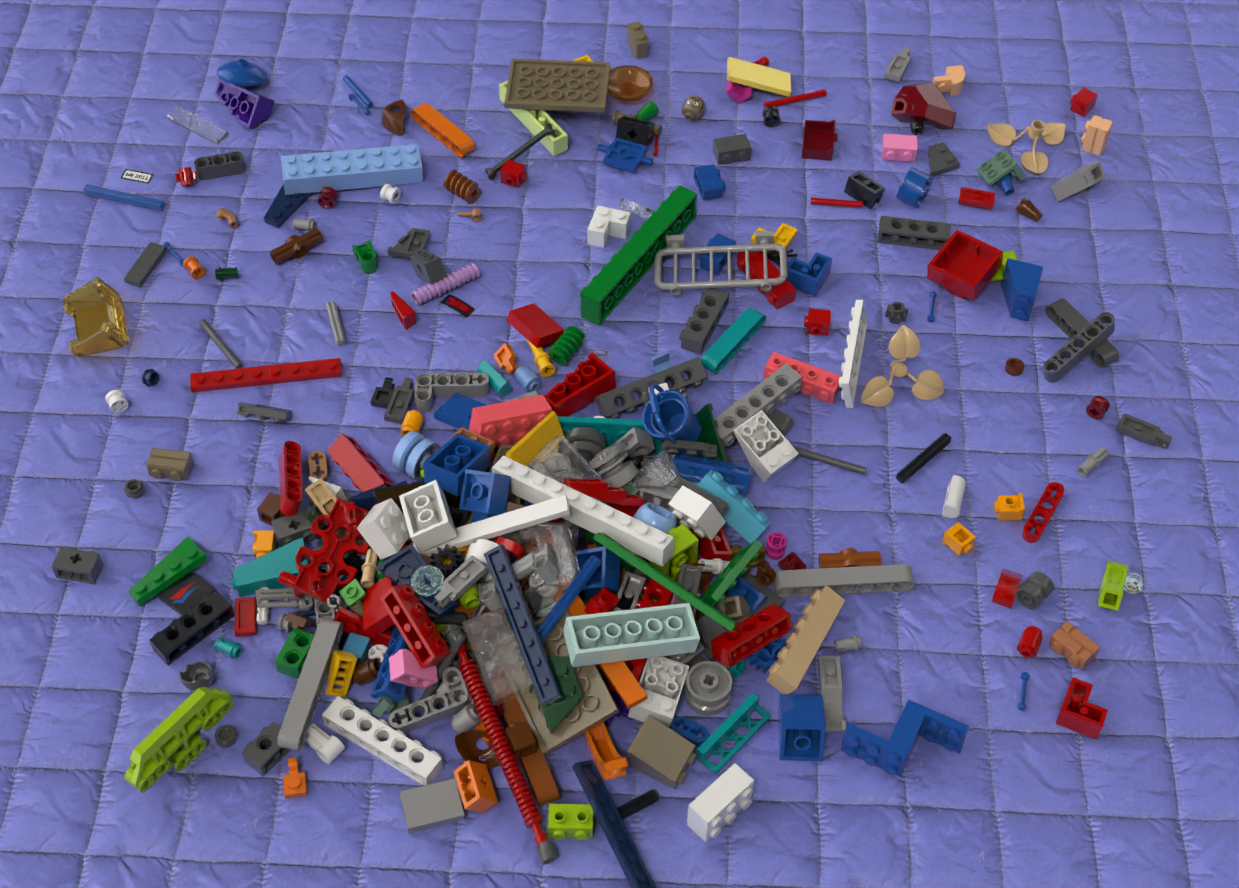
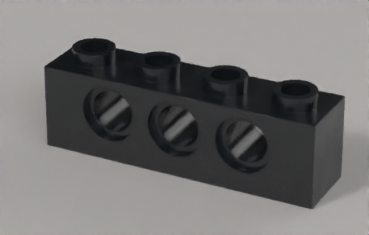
M217 590L211 595H207L199 604L191 607L184 615L173 620L165 629L154 634L149 640L153 651L169 666L235 616L232 605Z

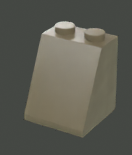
M650 715L647 716L627 751L630 767L675 790L679 784L682 785L687 776V768L689 765L693 766L697 759L694 744Z

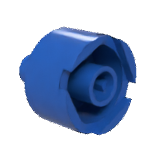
M911 167L904 178L903 185L898 190L896 198L919 208L923 201L921 198L927 196L930 190L927 186L930 187L934 177Z

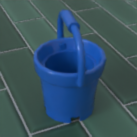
M652 383L649 388V401L646 403L642 413V423L646 432L656 439L669 440L672 443H675V440L696 442L702 431V426L699 423V417L692 411L686 397L678 391H664L658 384ZM654 388H655L657 391H659V393L655 394Z

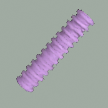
M470 263V266L466 265L465 268L462 267L460 270L451 272V275L447 274L441 280L432 284L428 283L426 286H422V289L418 288L417 291H412V298L420 306L422 303H426L427 300L430 301L432 298L435 299L436 296H441V293L445 294L446 291L449 292L451 289L460 287L461 284L464 285L465 282H470V279L474 280L475 277H480L479 269L476 264Z

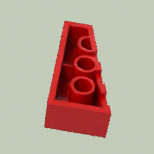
M591 352L585 362L579 363L577 369L573 373L566 375V379L552 388L544 398L557 416L568 417L593 402L596 396L616 388L615 371Z

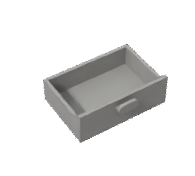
M456 778L400 791L408 834L465 820Z

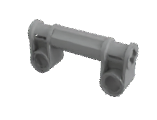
M548 542L540 550L532 551L512 564L518 581L535 571L545 582L553 581L559 574L556 551ZM493 577L484 584L480 583L478 590L481 602L493 614L503 611L504 606Z

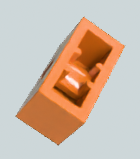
M468 760L453 771L466 810L484 813L498 803L486 764Z

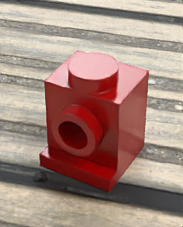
M603 587L598 594L590 599L584 612L587 614L613 612L620 599Z

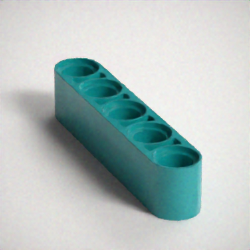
M748 307L705 352L701 358L703 367L718 374L763 326L766 315Z

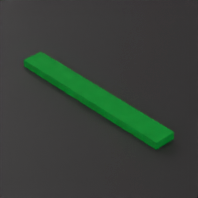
M596 533L593 538L594 540L728 630H736L739 625L736 621L605 533Z

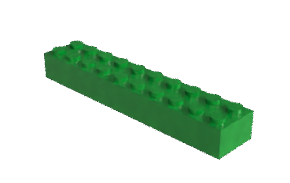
M681 185L671 191L669 197L662 201L660 207L652 212L650 218L642 223L637 232L632 234L631 239L622 245L621 250L614 254L610 262L602 267L600 273L594 276L589 285L581 290L580 309L582 318L597 326L604 322L653 267L657 252L667 248L666 235H681L696 218L697 193Z

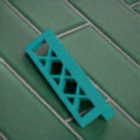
M752 693L697 749L696 760L715 775L771 718V715L758 705L759 697ZM754 711L763 717L760 721L750 722V715ZM739 727H748L749 733L737 736L736 730ZM725 741H734L735 747L732 750H723L722 744ZM713 755H721V762L717 766L708 761Z

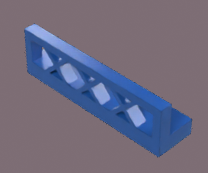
M679 453L673 458L671 471L688 481L699 483L712 469L714 472L720 473L724 478L723 480L729 485H733L738 492L748 493L754 468L715 459H705L701 456L689 457L686 456V453Z
M394 627L370 695L374 699L387 695L394 701L399 702L403 699L407 685L392 682L390 678L389 657L396 654L399 650H410L397 627Z

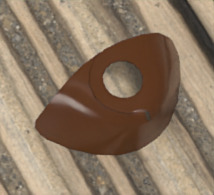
M403 99L392 102L383 108L381 118L383 127L399 136L403 135V120L406 110ZM393 106L401 107V110L397 113L392 112L390 109Z
M467 731L455 736V745L465 761L471 760L486 764L487 769L500 765L491 742L485 750H480L476 746V741L480 737H486L489 740L485 731Z

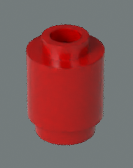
M1028 626L1023 630L1017 646L1018 652L1023 657L1031 658L1038 654L1043 640L1042 631L1035 626Z

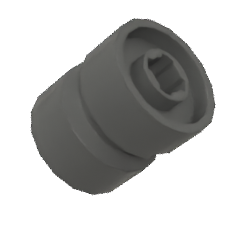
M1037 571L1033 572L1026 580V583H1023L1016 591V597L1024 607L1035 610L1042 604L1043 599L1047 598L1054 590V584L1047 575Z

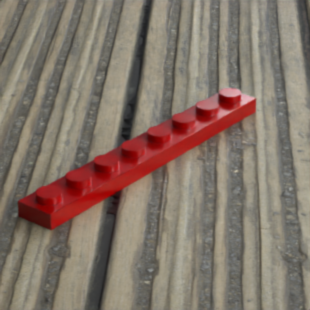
M340 358L191 373L190 388L193 393L342 377Z

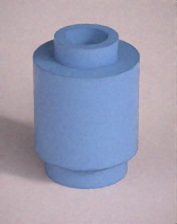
M520 366L515 371L516 381L527 392L539 389L541 379L531 368Z

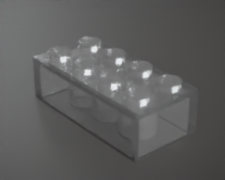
M562 434L550 439L527 464L529 468L564 484L563 479H602Z
M503 607L462 622L464 633L467 636L466 638L493 706L534 691V684Z

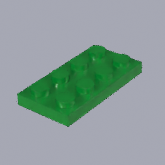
M755 540L739 550L701 598L712 606L715 603L718 605L726 596L724 592L727 589L730 590L737 583L735 580L737 576H741L747 571L749 561L753 562L759 556L758 550L762 547V544Z

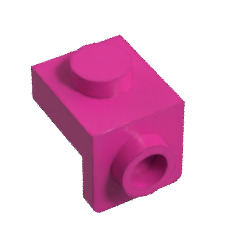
M728 81L726 92L738 103H741L751 97L753 87L745 86L743 88L738 83Z

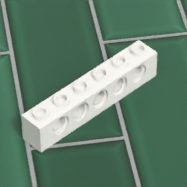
M337 696L322 714L325 726L423 786L431 784L443 769L442 758L437 752L425 749L417 740H410L402 731L394 730L384 720H377L372 717L371 713L366 709L361 710L357 708L349 699L344 700ZM365 728H371L368 731H362ZM383 738H387L386 741H380ZM399 749H405L403 752H397ZM417 759H422L419 763L414 762Z

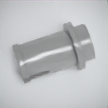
M295 218L293 228L308 230L309 232L317 228V222L312 218L309 220Z
M852 635L851 638L834 640L837 653L849 650L858 651V649L862 648L860 636Z

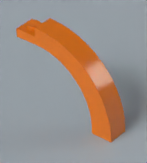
M604 721L583 733L591 758L604 780L627 774L625 769L628 766L626 757H621L617 753Z

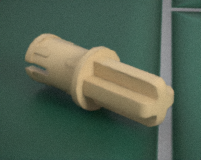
M371 548L367 550L366 560L362 565L361 585L365 588H370L374 585L375 574L378 571L376 565L378 556Z

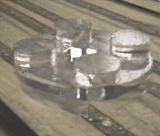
M621 198L619 203L620 209L631 212L633 215L636 214L646 220L650 218L653 212L652 209L644 208L640 204Z

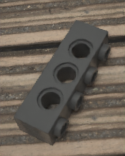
M881 216L877 243L940 250L950 238L951 224Z
M708 288L706 293H702L700 304H696L693 316L688 318L686 329L680 333L679 340H681L682 349L700 355L703 353L728 306L729 292L717 288Z

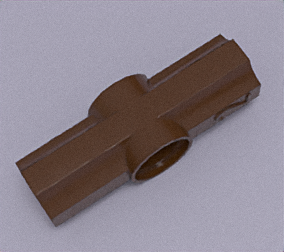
M317 228L299 237L292 235L288 237L285 244L269 251L276 265L294 256L301 258L307 253L308 249L323 242V237Z

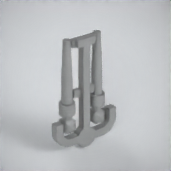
M291 587L255 590L257 607H290V609L299 607L300 611H308L313 606L314 598L306 594L302 597L305 600H299V602L297 600H290L288 602V599H301L295 596L294 589ZM261 600H284V602L261 603Z

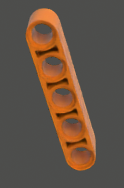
M424 102L411 110V116L414 121L458 157L462 158L476 149L474 141L428 103Z

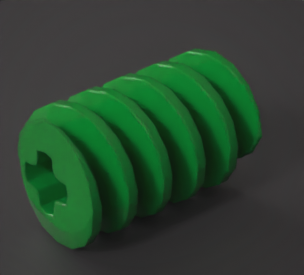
M568 326L549 349V355L558 365L566 366L567 361L571 360V356H574L580 349L579 347L583 345L584 333L575 326Z

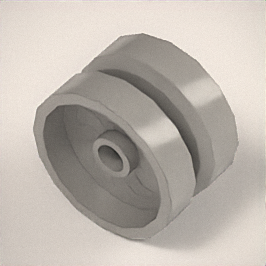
M703 661L691 667L687 673L685 683V699L691 710L699 715L712 716L721 713L727 708L731 698L732 677L725 666L714 661Z

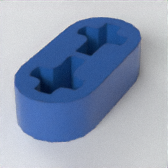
M675 717L670 724V729L694 744L695 747H700L709 737L707 728L685 717ZM680 724L683 725V728H681L680 730L676 729V726L679 727ZM703 734L699 739L695 738V735Z

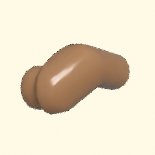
M225 208L218 209L219 211L216 212L218 219L223 220L226 218L231 228L238 226L234 213Z

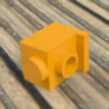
M1018 493V495H998L997 500L993 502V511L997 513L998 520H1022L1025 510L1022 493Z
M957 522L944 532L942 544L944 546L947 545L958 556H961L963 553L968 555L974 549L976 537L962 524Z
M254 530L253 554L257 555L256 559L276 550L277 541L274 530Z

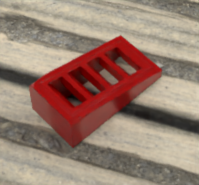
M390 292L392 306L403 327L407 330L417 322L415 311L395 292Z

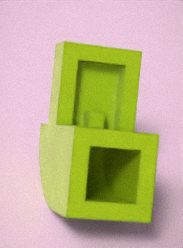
M1108 560L1100 584L1098 606L1116 611L1119 610L1128 565Z

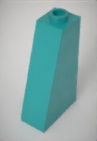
M299 538L234 569L235 578H231L233 590H238L239 597L255 594V590H259L261 587H268L270 589L288 587L277 582L282 571L298 577L299 572L295 557L301 546L305 547L303 538ZM303 560L301 564L308 565V560Z

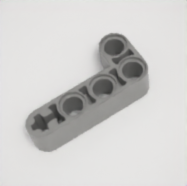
M481 372L422 373L415 379L416 408L423 413L429 412L433 408V398H450L455 393L468 398L485 397L490 392L489 378L487 374Z
M456 667L445 669L442 675L446 687L445 691L391 712L389 723L392 728L407 733L456 714L466 705L471 704V697L460 670ZM452 676H458L457 681L453 683L448 682ZM465 695L464 700L460 702L455 701L457 696ZM438 703H445L442 709H435ZM418 711H425L422 717H415ZM402 719V724L398 725V720Z

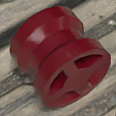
M324 187L317 201L321 207L331 209L335 204L338 193L331 187Z
M1095 396L1086 407V412L1093 419H1102L1105 412L1110 408V403L1102 396Z

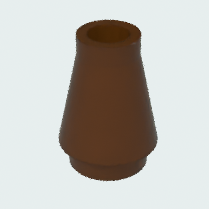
M1022 199L1016 207L1019 214L1035 222H1038L1043 215L1029 199Z
M763 560L758 563L756 580L761 585L768 586L774 582L776 573L769 562Z

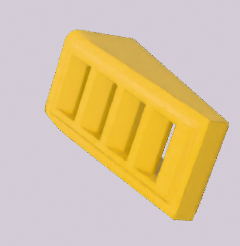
M339 650L333 651L325 690L326 695L346 698L357 662V657L353 653ZM344 668L345 671H339L338 669ZM336 676L344 678L343 680L336 679ZM333 685H342V689L333 688Z

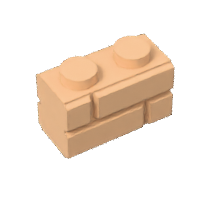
M1096 115L1092 117L1091 121L1088 120L1084 127V130L1087 132L1083 134L1081 139L1083 143L1082 150L1100 156L1106 147L1113 122Z

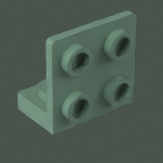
M1005 149L996 153L994 157L977 168V171L990 186L1009 172L1013 177L1017 176L1020 181L1026 178L1020 166Z

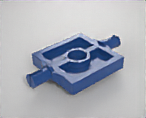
M615 138L609 146L599 143L597 147L598 151L606 152L603 164L635 173L641 163L650 166L653 163V158L644 156L647 152V146Z

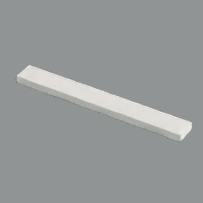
M563 495L457 527L455 530L458 537L423 551L421 554L430 557L432 553H439L437 547H440L442 550H444L445 545H449L450 549L453 546L460 548L470 545L473 540L476 543L477 539L487 540L570 515L568 497Z

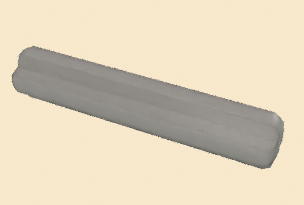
M334 301L327 302L326 307L335 343L338 346L344 345L345 337L336 303Z

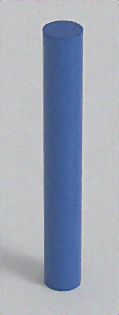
M345 75L343 81L368 108H371L373 103L348 75Z

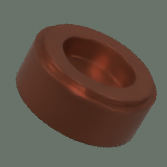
M1010 358L1006 361L1005 371L1009 375L1019 376L1023 373L1024 363L1022 360Z

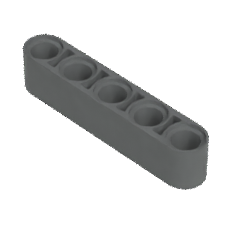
M1063 298L1046 306L1047 316L1070 339L1089 324ZM1106 339L1087 356L1097 366L1103 368L1118 360L1119 353Z
M1109 312L1101 313L1053 354L1043 365L1046 381L1057 382L1113 334L1115 330L1113 314Z

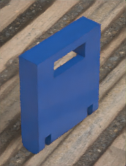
M455 393L434 412V418L460 429L463 427L469 430L472 408L486 406V404Z

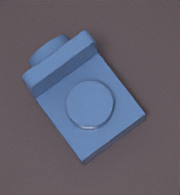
M667 351L656 354L651 358V370L654 374L673 367L669 361V353Z

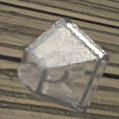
M664 449L639 469V473L634 477L633 485L636 488L665 490L667 487L672 488L679 482L680 471L668 451Z

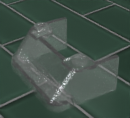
M543 522L501 536L520 544L522 547H525L526 544L537 545L538 550L543 548L547 542L552 545L557 554L558 576L553 581L545 582L536 571L533 572L529 578L530 589L524 591L523 595L531 615L556 603L580 571L571 530L562 523Z

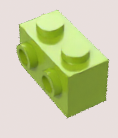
M549 804L548 837L555 840H564L565 838H575L581 841L588 838L593 839V809L591 805Z

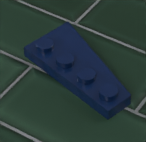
M412 544L377 566L378 571L395 584H409L419 602L439 618H442L458 607L457 602L452 600L443 608L437 603L435 596L440 592L443 584Z

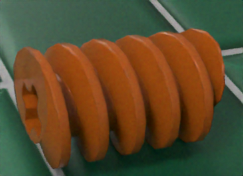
M457 170L450 171L444 181L446 190L456 194L457 197H460L469 204L477 201L481 194L478 183L468 179L467 176H463L462 173H458Z

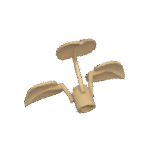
M1034 120L1030 127L1027 126L1023 132L1016 136L1015 129L1008 124L989 123L987 126L991 140L1002 147L1010 146L1012 141L1018 140L1028 132L1029 137L1034 140L1032 152L1023 153L1020 161L1026 170L1034 174H1042L1048 167L1047 156L1043 152L1035 153L1038 139H1043L1048 145H1058L1063 141L1066 124H1044L1041 120Z
M901 325L889 342V352L896 358L889 366L891 371L889 382H887L884 376L872 378L862 391L861 402L874 407H883L889 404L894 396V391L890 387L894 376L901 378L906 375L915 381L912 392L921 400H933L944 393L942 378L936 371L924 370L919 374L918 379L907 372V367L903 362L907 360V357H916L920 351L918 337L907 326Z

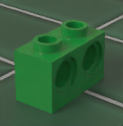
M293 628L275 660L277 672L299 679L314 634Z

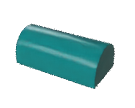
M484 360L478 366L477 373L487 374L489 385L499 396L504 397L513 391L510 384L487 360Z

